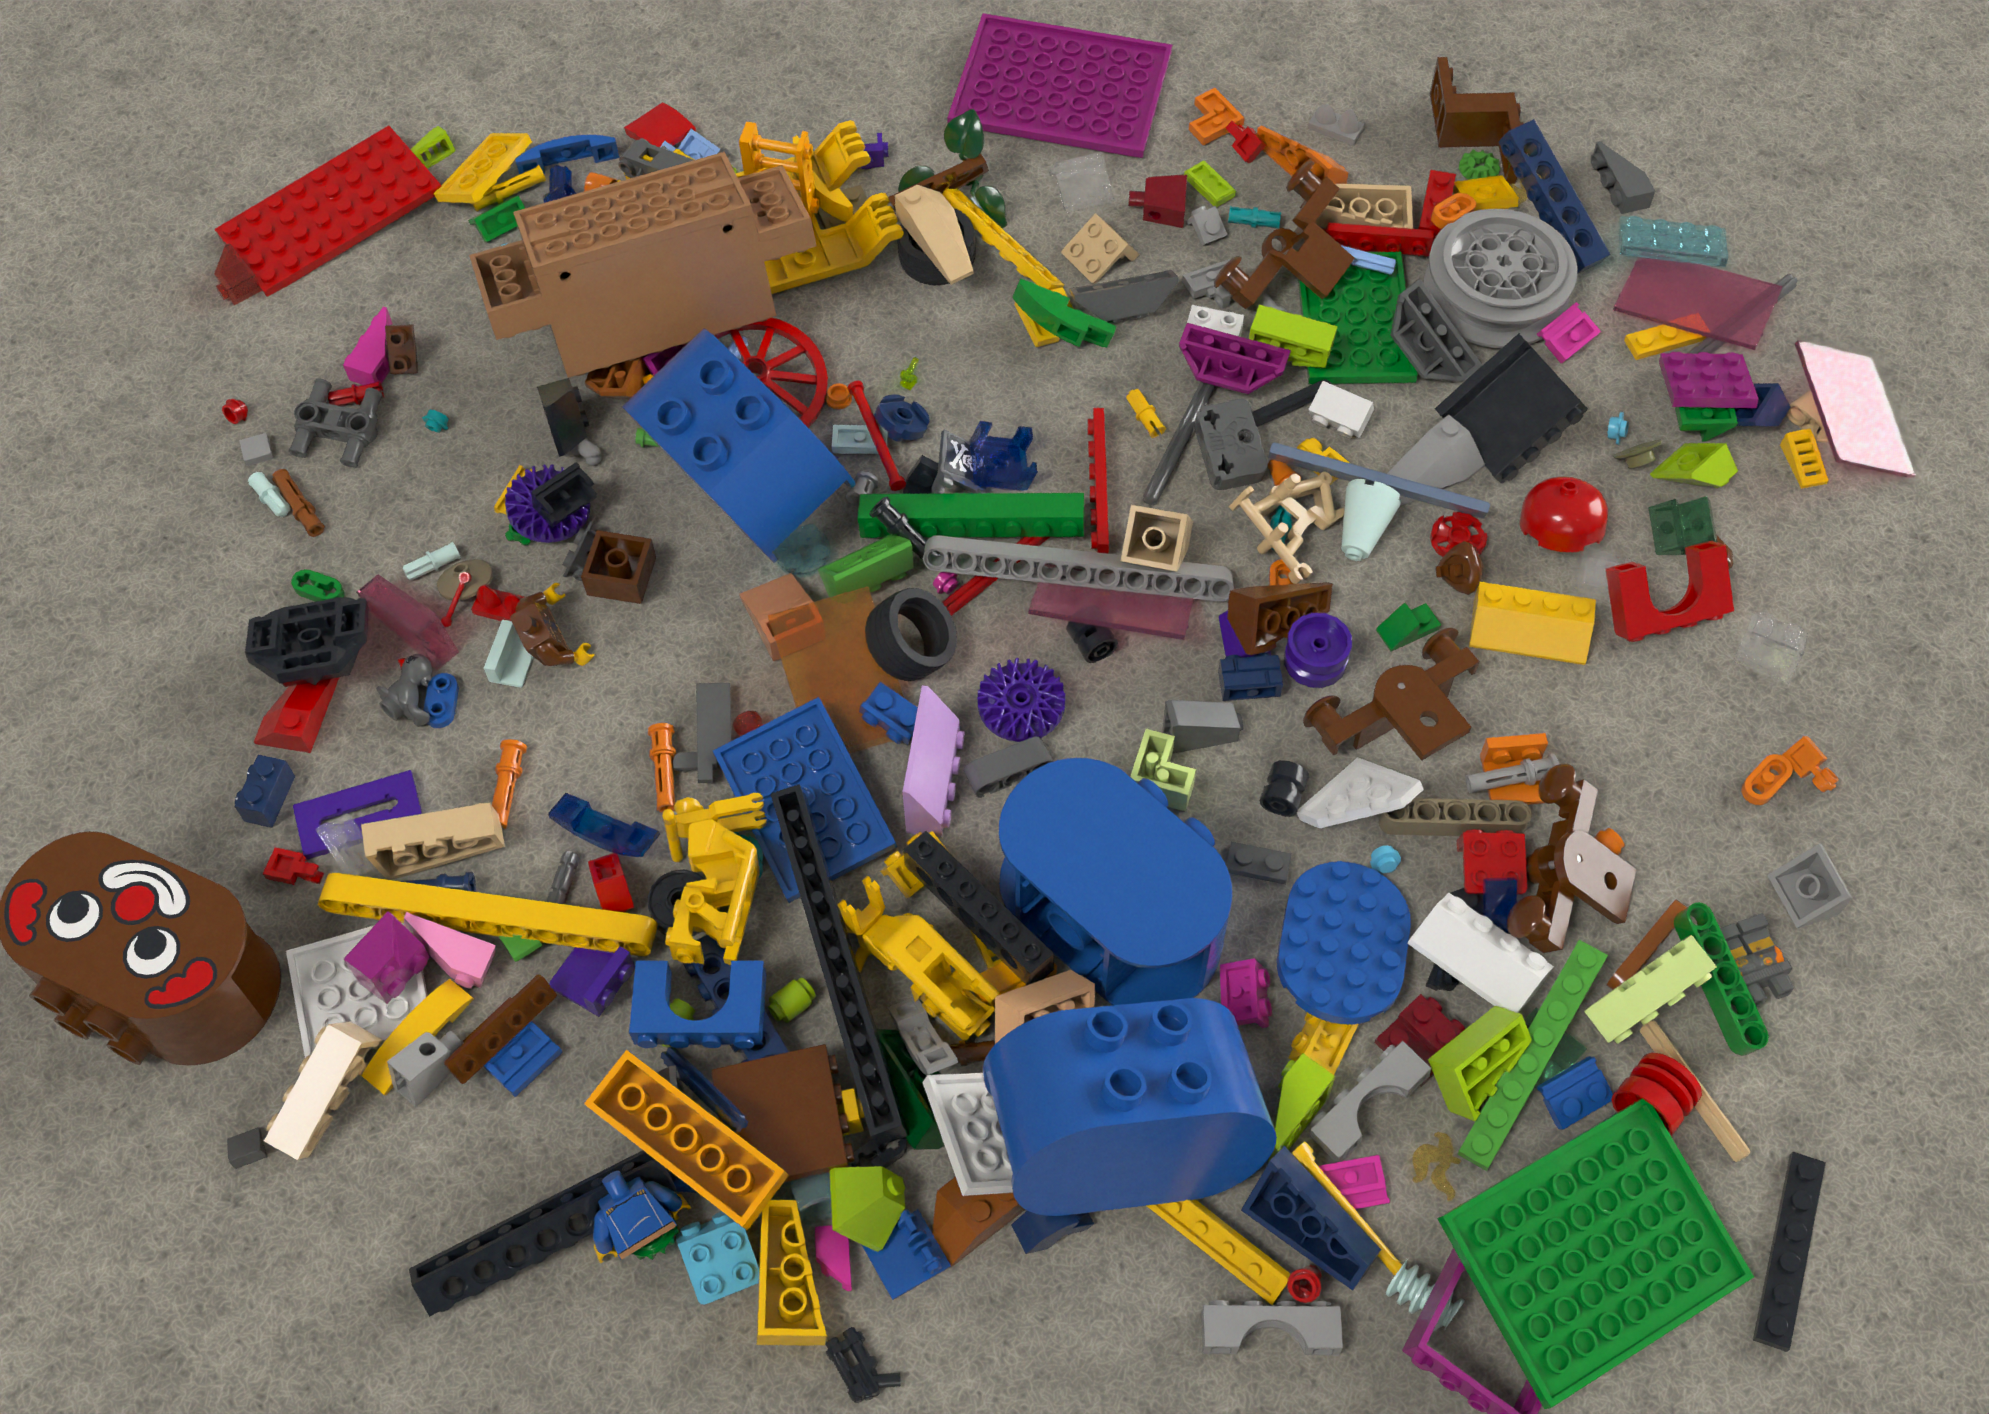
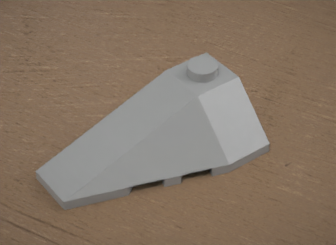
M1448 415L1431 428L1387 474L1443 489L1452 484H1460L1467 481L1483 468L1485 463L1469 430ZM1401 495L1399 497V500H1401L1400 506L1415 501V499Z

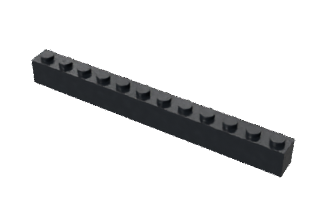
M800 784L771 793L870 1136L877 1146L909 1136L845 922L838 907L839 902L808 799Z

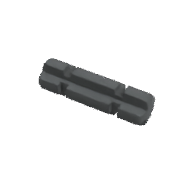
M565 851L561 856L560 863L562 864L557 868L551 886L553 891L549 892L547 902L565 904L567 898H565V895L569 893L575 875L573 871L577 869L579 863L578 854Z

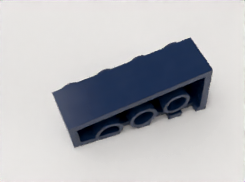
M1285 1146L1270 1160L1241 1209L1246 1215L1352 1291L1365 1276L1381 1251L1377 1244Z

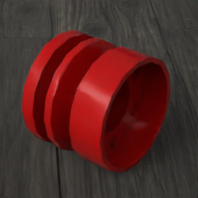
M1651 1052L1641 1058L1638 1065L1633 1068L1630 1077L1625 1078L1611 1099L1616 1112L1621 1111L1641 1098L1655 1108L1672 1137L1682 1124L1684 1117L1690 1114L1693 1107L1701 1099L1702 1090L1696 1077L1681 1063L1664 1054Z

